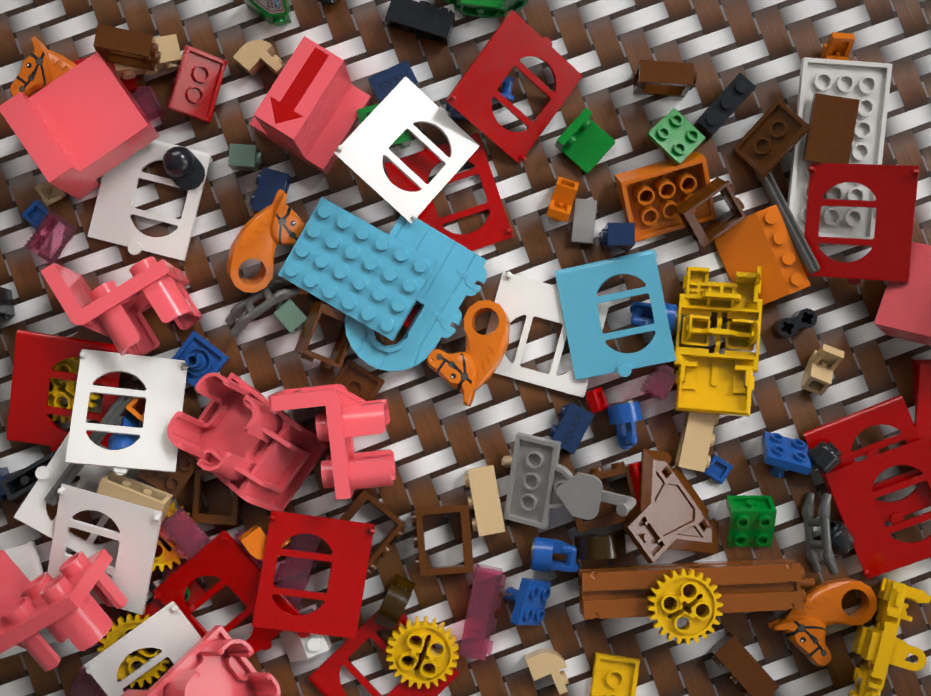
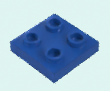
M193 331L172 359L185 360L186 365H189L186 381L195 387L204 375L219 373L230 358L199 333Z
M764 431L762 436L764 463L773 465L770 469L772 476L782 478L786 469L809 475L812 468L807 454V443L800 439L784 437L779 433Z
M522 578L519 590L509 587L506 593L512 595H505V599L515 603L510 622L516 625H540L545 616L546 601L551 593V582L544 579Z

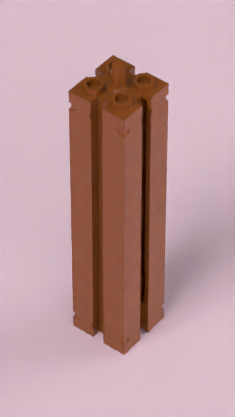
M790 558L598 566L591 568L579 567L578 569L579 611L584 620L594 618L648 617L653 611L648 610L647 606L652 605L653 602L648 600L647 596H654L655 594L650 588L659 587L655 580L663 582V573L671 577V569L679 574L680 568H684L687 574L689 569L692 568L694 569L695 576L699 571L703 573L702 580L706 577L711 578L709 585H717L714 593L719 592L722 595L716 599L723 603L722 607L717 608L721 613L804 609L803 603H806V592L801 587H815V579L805 578L804 567L801 566V563ZM688 584L683 588L684 595H690L693 591L692 584ZM699 594L694 600L701 598L702 594ZM668 597L664 600L665 608L673 606V597ZM684 601L681 604L683 605L682 609L686 611L688 603ZM705 604L697 606L696 614H703L705 612Z

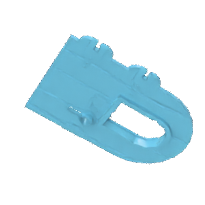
M400 215L389 235L438 262L416 301L422 305L404 337L397 344L389 346L381 344L370 327L347 314L345 317L346 336L351 348L368 365L385 371H402L417 366L435 349L441 337L449 338L454 335L456 329L450 326L453 322L456 326H459L462 322V313L458 308L466 295L473 296L477 292L479 293L481 286L476 285L475 282L478 280L484 284L487 272L483 267L487 261L486 259L421 220L416 219L410 223Z

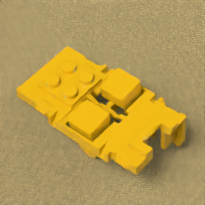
M757 266L755 273L736 272L735 283L708 281L709 268L686 267V275L683 277L685 293L680 294L675 350L676 361L674 362V366L679 367L676 371L675 384H677L675 411L750 417L751 393L754 390L755 381L753 373L758 372L763 299H758V294L761 293L762 266ZM712 312H717L716 328H710ZM722 313H727V318H732L731 321L726 323L725 329H721ZM681 315H687L681 321ZM710 336H716L714 353H709V349H702L708 347ZM720 337H725L724 354H719ZM754 344H756V352H751L754 349Z
M882 578L878 594L880 601L877 607V615L874 618V627L857 625L851 651L859 654L865 661L862 665L860 664V668L856 667L854 670L853 681H855L854 690H849L848 696H880L889 664L911 671H919L924 668L926 664L925 653L917 647L908 645L896 636L900 620L912 622L913 618L907 615L906 608L909 607V604L904 603V600L916 603H930L931 596L923 590ZM909 653L916 655L918 658L915 663L905 661Z

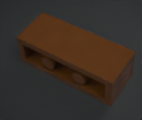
M730 632L709 649L714 654L712 657L713 661L720 668L725 666L729 671L727 674L729 679L735 685L740 683L744 688L742 691L744 696H770L779 688L778 684Z

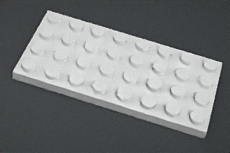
M808 57L801 59L796 114L807 124H809L813 95L815 93L860 100L849 164L882 165L892 64ZM807 133L792 150L787 201L804 236L810 177L808 169L811 163H815L802 161ZM854 182L838 184L823 196L824 199L876 200L875 195L870 189ZM822 206L819 236L873 239L876 208Z

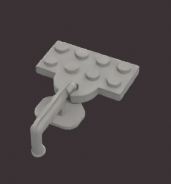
M521 432L516 434L504 519L546 529L549 524L551 509L565 506L572 516L591 520L598 515L601 501L617 505L616 511L621 517L626 516L636 505V499L633 497L603 490L602 482L598 477L585 473H578L573 476L565 466L558 464L561 442Z

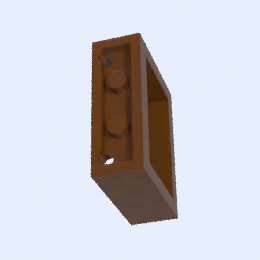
M624 461L611 464L612 468L603 470V466L590 469L588 474L594 475L599 479L625 474L629 495L636 499L628 464L625 465ZM581 471L574 472L572 474L573 476H575L576 474L581 473ZM636 500L634 508L624 517L619 516L617 512L598 516L591 520H582L573 516L575 529L580 533L627 522L639 511Z
M364 489L341 516L340 520L350 521L368 500L396 524L369 556L367 573L370 574L377 565L375 562L376 558L379 555L384 557L392 547L389 545L394 537L398 540L406 529L403 526L406 522L371 492ZM322 539L321 543L330 549L329 545Z
M469 503L416 507L415 513H411L412 526L417 527V535H413L414 548H418L419 557H415V569L420 571V576L474 572ZM460 512L464 565L427 568L423 515Z

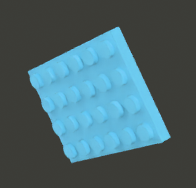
M321 197L278 275L394 341L438 262Z

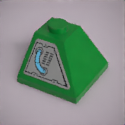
M244 0L249 9L270 25L284 26L286 23L291 22L289 0Z

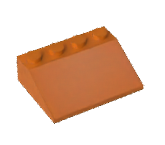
M699 151L692 152L680 165L668 159L614 175L626 222L635 223V242L686 228L675 207L710 183L706 157ZM713 197L692 211L699 224L717 219Z
M777 204L746 216V218L713 241L730 283H735L736 272L755 273L757 266H762L761 293L758 294V299H763L762 305L811 286Z

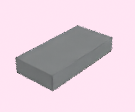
M575 198L571 233L572 243L593 244L597 200Z

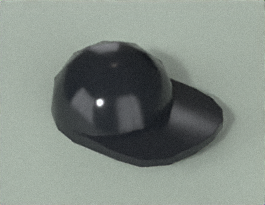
M176 146L168 149L164 154L163 168L177 186L185 190H194L202 184L205 178V169L188 148Z

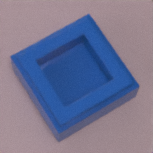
M35 200L21 214L38 231L54 216L38 200Z
M713 454L708 469L705 468V472L702 473L722 485L733 465Z

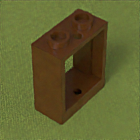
M102 24L97 25L93 46L96 52L107 62L154 71L155 65H159L161 52L158 51V44H156L153 35Z
M640 60L634 72L633 94L685 97L688 91L692 89L693 84H696L697 71H694V63Z
M719 177L675 207L694 242L703 248L746 218L743 211L745 208L743 203L733 193L735 188L728 180L724 181ZM720 192L730 210L702 229L692 211Z
M313 301L294 351L301 353L300 358L307 361L319 360V365L332 370L334 366L341 369L350 346L345 329L346 314L326 304ZM321 314L343 323L330 358L307 350Z
M197 468L195 470L191 523L240 524L242 498L234 491L231 514L201 512L204 475L214 474L202 468Z

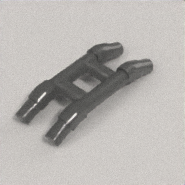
M284 278L271 280L266 288L233 306L225 322L233 325L235 320L239 319L230 333L238 337L241 331L253 319L278 302L280 303L290 297L299 295L298 288L282 289L272 294V291L274 292L293 283ZM263 297L265 298L266 301H264L257 307H254V303H256Z
M807 492L802 506L806 559L813 573L820 572L822 569L818 561L816 549H822L824 564L827 566L830 575H835L839 571L835 563L831 543L829 517L832 495L823 493L818 509L819 518H813L815 494ZM813 527H821L822 541L814 540Z

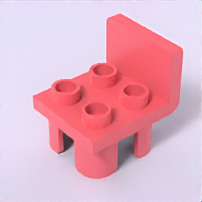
M147 257L129 269L133 278L120 286H117L114 281H109L98 286L93 291L81 274L59 264L52 263L41 270L42 275L71 322L110 337L121 356H124L127 352L132 355L144 356L159 347L160 342L142 314L151 307L154 308L162 322L169 323L174 320L181 330L189 329L203 318L185 289V286L189 285L190 282L184 272L163 259L157 262L154 257Z
M232 372L227 378L218 373L204 375L196 384L195 391L211 399V401L198 419L181 411L175 413L167 429L169 440L179 449L191 454L198 460L196 464L200 468L213 473L243 500L269 511L283 512L326 452L330 442H319L316 431L297 422L283 410L270 412L268 398L238 375Z
M342 384L284 389L268 396L270 412L319 406L326 407V410H321V414H316V433L319 442H330L331 454L326 455V460L321 461V477L324 488L335 487L336 500L351 498L357 489L394 485L392 481L396 479L394 452L386 449L355 453L353 437L382 434L386 430V425L390 422L387 399L366 401L349 392Z
M105 548L89 558L80 551L67 559L59 567V571L62 573L53 579L48 572H45L32 582L29 581L4 550H0V654L15 645L26 649L41 668L47 672L57 667L61 659L40 635V630L46 628L59 643L64 642L68 638L80 651H85L92 647L109 632L113 625L112 620L89 592L93 589L108 607L115 606L117 609L125 607L128 599L105 572L113 560Z
M215 625L148 690L127 689L121 696H280L281 691L279 683L272 674L257 672L246 658L254 653L252 647L244 640L232 639L222 625Z

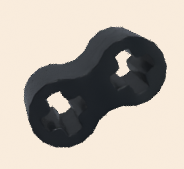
M808 308L796 311L791 318L777 320L772 326V333L778 339L792 337L798 330L813 327L817 322V315L812 309ZM806 316L807 320L802 323L801 319ZM787 325L788 329L782 332L781 328Z

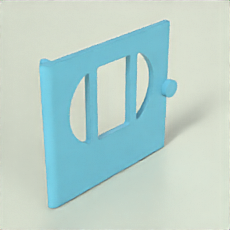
M654 249L555 271L575 380L618 372L622 377H627L631 374L632 369L676 361L656 260L657 254ZM616 275H633L640 278L646 284L645 287L597 297V292L601 285ZM649 294L654 317L653 324L603 334L598 304ZM655 331L652 341L644 349L635 353H621L613 350L606 344L607 340Z

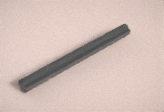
M755 170L772 205L777 204L793 245L807 273L814 274L818 272L820 266L771 172L764 178Z
M119 396L99 424L114 425L133 397ZM93 431L89 439L98 446L107 432ZM70 463L44 500L52 506L56 505L60 496L57 491L61 488V484L70 485L84 464Z

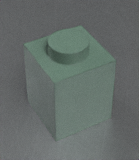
M230 143L228 166L232 170L258 171L259 165H262L263 154L256 145Z
M283 300L276 306L277 310L274 312V315L290 333L295 334L304 326L307 316L293 300Z

